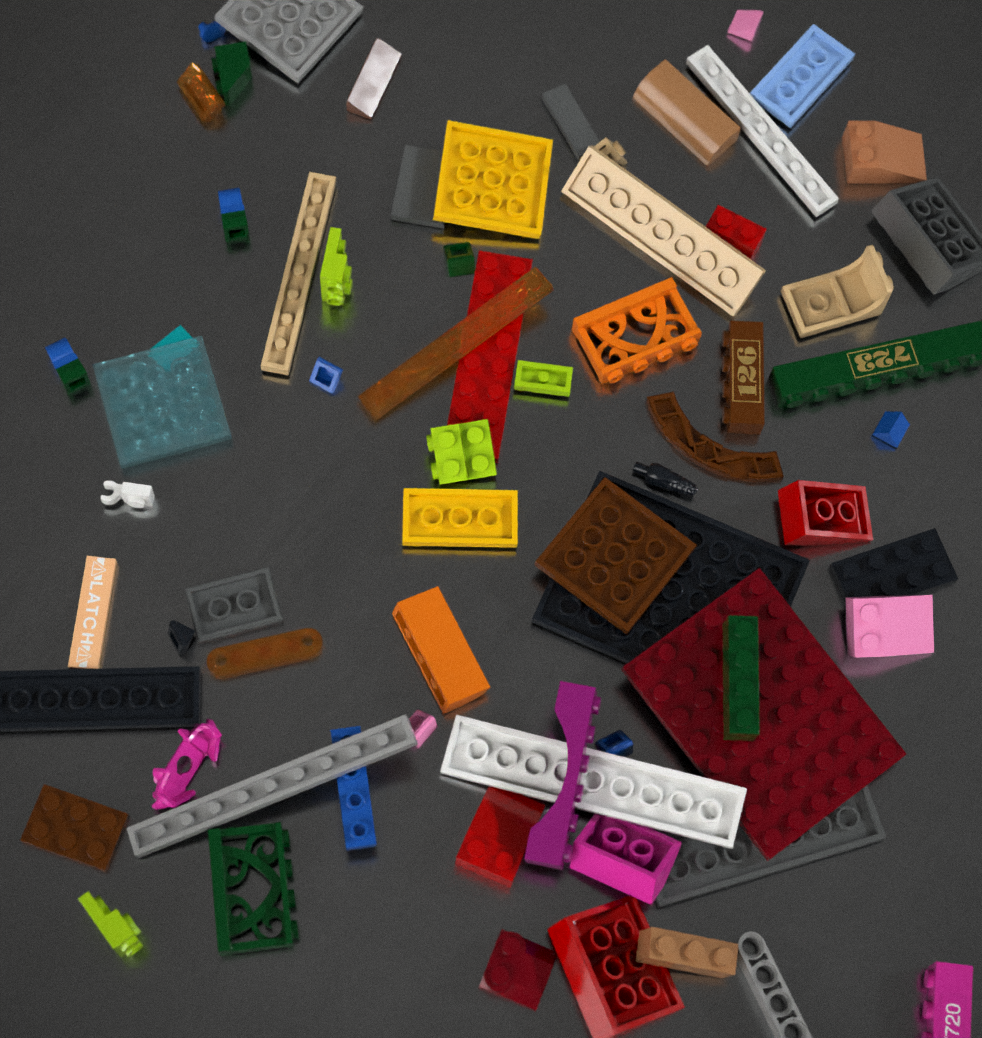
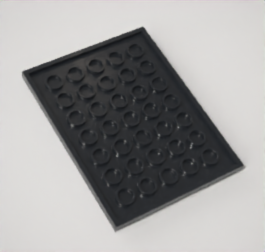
M599 470L589 495L606 477L697 546L627 635L552 578L548 582L531 622L622 662L629 663L758 568L763 571L791 607L810 560Z

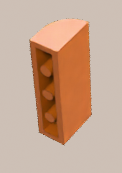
M438 586L397 602L392 615L443 714L474 701L490 689L486 677Z

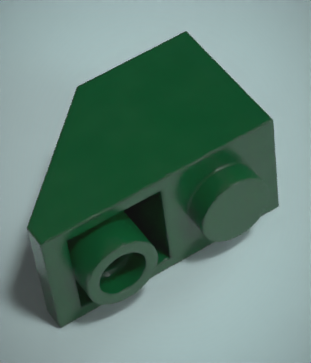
M246 41L214 46L216 57L211 58L214 74L219 73L220 80H215L217 95L223 96L225 106L231 105L252 79Z

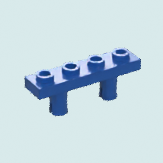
M355 726L331 730L332 744L361 733V727ZM366 766L337 777L346 851L377 846Z

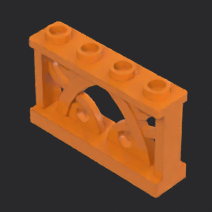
M672 277L573 319L572 332L575 338L579 340L601 384L618 382L625 374L632 371L635 373L641 372L651 363L667 361L675 353L682 350L688 352L698 345L702 332L697 327L676 289L677 285ZM670 300L677 314H666L665 301ZM650 309L651 313L649 316L656 314V317H645L641 312ZM632 316L635 320L644 324H656L653 335L646 346L632 344L619 339L625 331L627 317ZM676 321L681 323L685 328V333L678 337H672L670 332L673 330L678 331V328L671 324L665 325L666 322ZM617 323L620 328L612 335L611 333L615 329L610 328L609 325ZM593 333L602 341L597 349L588 334ZM608 346L611 347L609 360L612 356H618L620 361L612 365L605 364L601 359L603 350Z

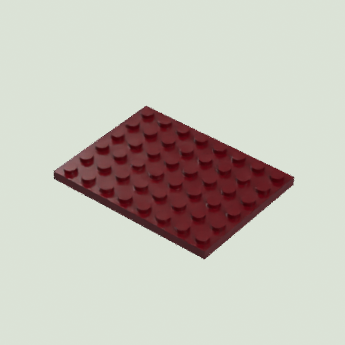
M760 568L621 669L702 777L747 788L739 825L767 861L907 755ZM728 615L758 616L760 734L754 741L723 740V622Z

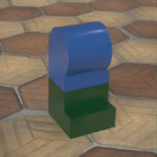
M240 188L218 191L225 242L250 238ZM242 229L240 232L237 233L231 232L232 230Z
M66 337L45 346V350L68 395L91 384L84 366L81 364L76 353L74 354ZM80 379L77 383L71 384L72 382Z

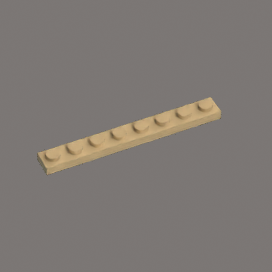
M309 172L261 362V370L289 375L336 185L335 176Z

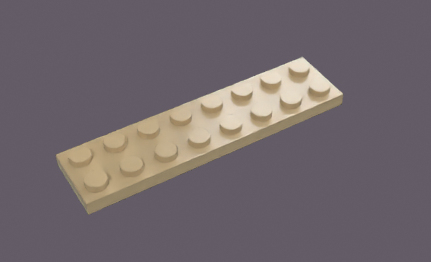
M588 146L561 191L732 316L737 315L766 272L761 266L594 146Z

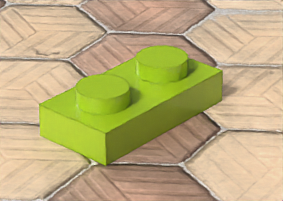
M518 360L514 390L569 397L573 367Z

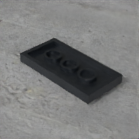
M936 528L833 562L830 565L831 572L845 604V597L920 595L950 585L958 580Z

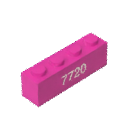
M936 961L929 966V969L925 970L924 987L928 988V1000H925L923 1003V1018L927 1019V1030L923 1031L922 1038H971L973 966Z

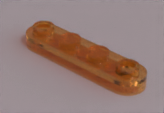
M304 628L223 646L209 653L207 667L214 677L224 679L309 660L321 653L323 640L317 630ZM311 638L313 643L310 646H305L302 643L303 640ZM223 657L227 659L224 665L216 664L218 658Z

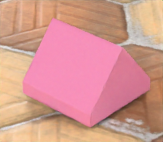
M418 709L409 720L418 742L416 747L419 749L438 726L432 715Z

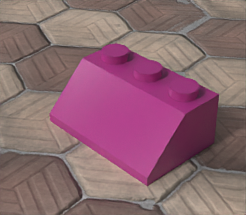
M594 814L573 842L569 868L651 905L666 883L682 842L646 826Z

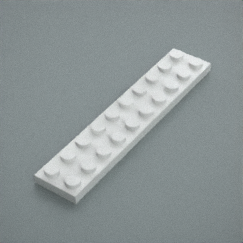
M456 715L440 772L456 778L555 803L567 772V743ZM586 748L585 755H589L590 760L587 774H581L580 784L584 785V792L581 803L576 802L575 804L576 809L733 849L747 788Z

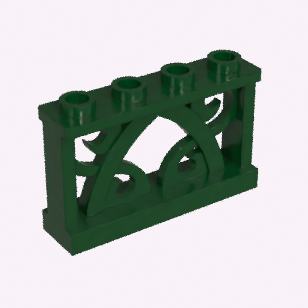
M281 822L227 829H208L219 955L228 956L236 953L294 947L293 939L299 938L297 920H291L290 908H296L294 889L288 890L287 878L293 877L291 859H285V848L290 847L289 830H283ZM266 836L273 840L275 847L271 854L268 855L263 852L265 844L257 849L256 855L251 853L252 845L259 837ZM248 837L245 850L223 845V840ZM277 859L279 861L280 877L269 866L277 861ZM238 860L243 862L238 875L232 876L228 873L230 865H235L238 869ZM249 865L263 874L272 885L266 898L255 911H252L249 903L242 897L227 894V888L237 885L244 879ZM281 893L283 911L273 907ZM237 904L243 906L248 916L243 919L242 912L238 916H233L231 914L232 907ZM274 917L279 918L282 922V930L277 936L267 937L258 929L257 923L261 920L267 928L273 929L270 926V920ZM252 928L258 939L232 943L231 937L237 936Z

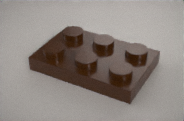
M44 784L20 841L94 869L107 872L129 819V814Z

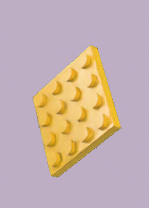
M448 120L433 220L540 239L553 140Z

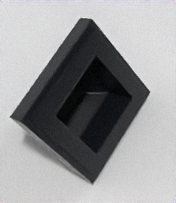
M172 620L169 624L168 636L179 656L182 657L186 655L195 630Z

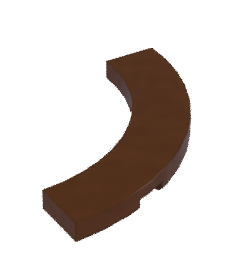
M674 392L647 397L646 402L650 414L663 436L679 453L697 466L719 476L738 481L771 482L783 479L784 475L777 451L754 453L737 452L724 448L723 445L713 441L706 435L700 434L690 424L689 419L677 402Z

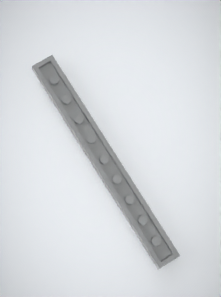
M406 714L127 827L134 855L138 858L418 745L409 717Z

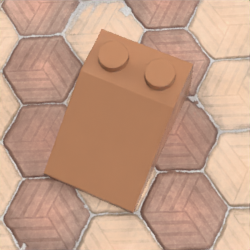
M848 121L842 136L847 184H914L927 180L922 134L878 121Z

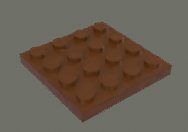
M604 477L535 561V566L627 635L697 545Z

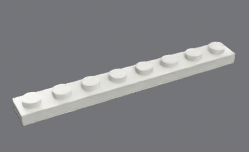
M708 45L687 58L686 64L816 217L838 203L839 198Z

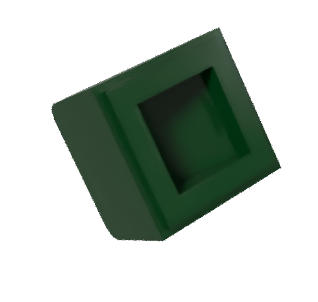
M470 242L443 246L447 271L450 277L475 273V258Z

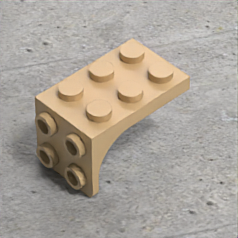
M873 245L866 246L863 254L850 265L834 272L782 286L781 293L800 338L881 315L894 286L891 277L886 275L881 254L876 252Z

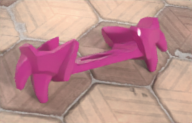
M206 719V723H200L192 730H178L183 740L164 769H153V781L157 784L155 791L152 793L153 798L156 799V802L151 806L153 809L177 808L195 796V790L185 791L186 786L207 755H209L213 762H216L219 754L222 734L217 729L213 720ZM188 756L190 759L189 769L184 773H176L178 770L177 762L180 757Z

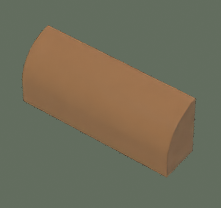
M666 59L656 66L637 87L633 99L707 167L737 142L741 127Z

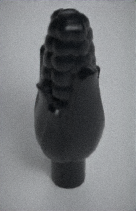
M636 462L633 472L645 476V481L653 486L691 496L695 495L698 491L697 485L692 483V481L683 478L678 473L673 472L672 469L666 468L661 464L651 463L648 466Z

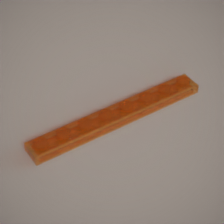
M534 267L358 396L360 402L375 420L379 419L554 291L552 284L537 267Z

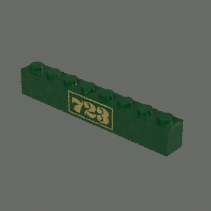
M982 320L773 366L768 378L777 406L793 408L809 400L820 402L826 400L831 395L840 394L841 396H846L858 389L866 388L867 390H873L889 382L900 384L907 381L908 378L916 376L926 378L935 372L943 370L949 373L965 365H970L971 367L982 365Z

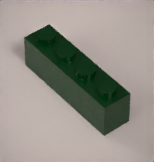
M728 615L723 622V740L754 741L760 734L758 616Z

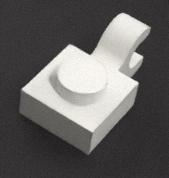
M104 481L105 489H111L114 492L110 496L101 495L102 503L113 505L123 499L125 503L135 508H143L144 505L153 506L154 492L152 486L129 482L117 484L114 481Z

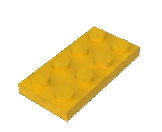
M404 488L402 546L517 548L518 490Z

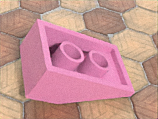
M932 595L845 597L848 656L857 658L934 653Z

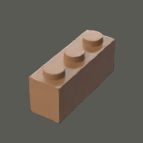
M650 927L639 931L636 962L716 978H725L736 973L739 944Z

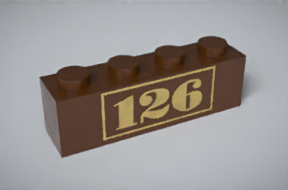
M730 320L728 329L722 332V347H726V356L723 355L722 372H726L727 381H723L722 398H727V407H723L722 423L727 424L728 434L760 435L765 425L763 322Z

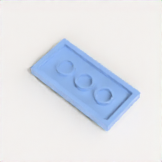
M813 24L750 92V95L763 109L791 128L849 65L855 53Z

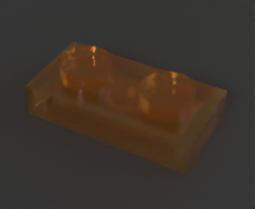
M191 63L177 83L202 121L211 122L225 105V102L199 64Z

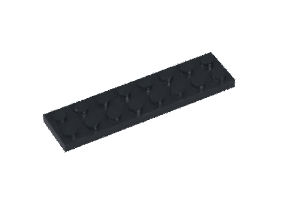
M200 666L0 671V732L196 727L200 724L201 669Z

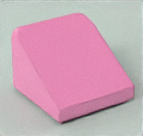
M737 10L728 33L752 41L761 22L763 11Z

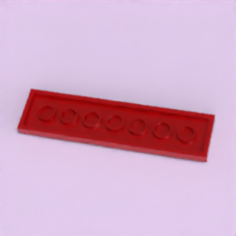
M479 251L447 425L488 419L495 463H498L533 259Z

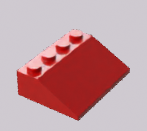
M627 896L565 917L547 929L593 1038H615L685 1008L668 968L636 962L639 931L650 927L638 899L633 896Z

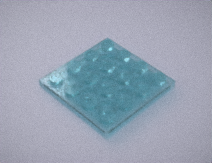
M202 336L93 364L121 469L232 439Z

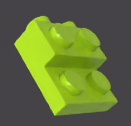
M330 227L320 274L322 301H326L330 305L340 306L344 304L345 295L351 294L353 279H351L352 266H348L347 253H345L346 240L342 239L341 229Z
M488 419L430 428L431 434L426 435L429 452L434 451L436 462L431 463L432 475L434 480L439 479L440 485L497 475Z
M89 891L78 898L109 944L121 958L125 955L130 957L142 949L143 945L137 937L141 931L127 912L121 915L117 908L111 912L100 895L93 898Z

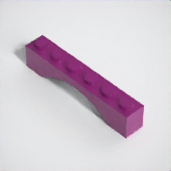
M560 681L554 711L564 730L567 741V772L562 789L554 805L530 829L524 858L527 863L563 870L564 862H570L572 845L568 844L570 832H576L578 815L574 814L575 804L582 801L584 785L580 784L582 773L587 774L590 756L585 755L587 743L593 744L596 727L591 726L593 714H599L601 697H597L596 687Z

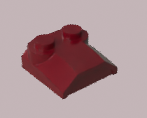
M501 929L479 988L536 1011L558 954L549 948L523 938L516 932H508Z

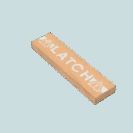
M87 556L68 662L69 669H99L117 565L116 559Z

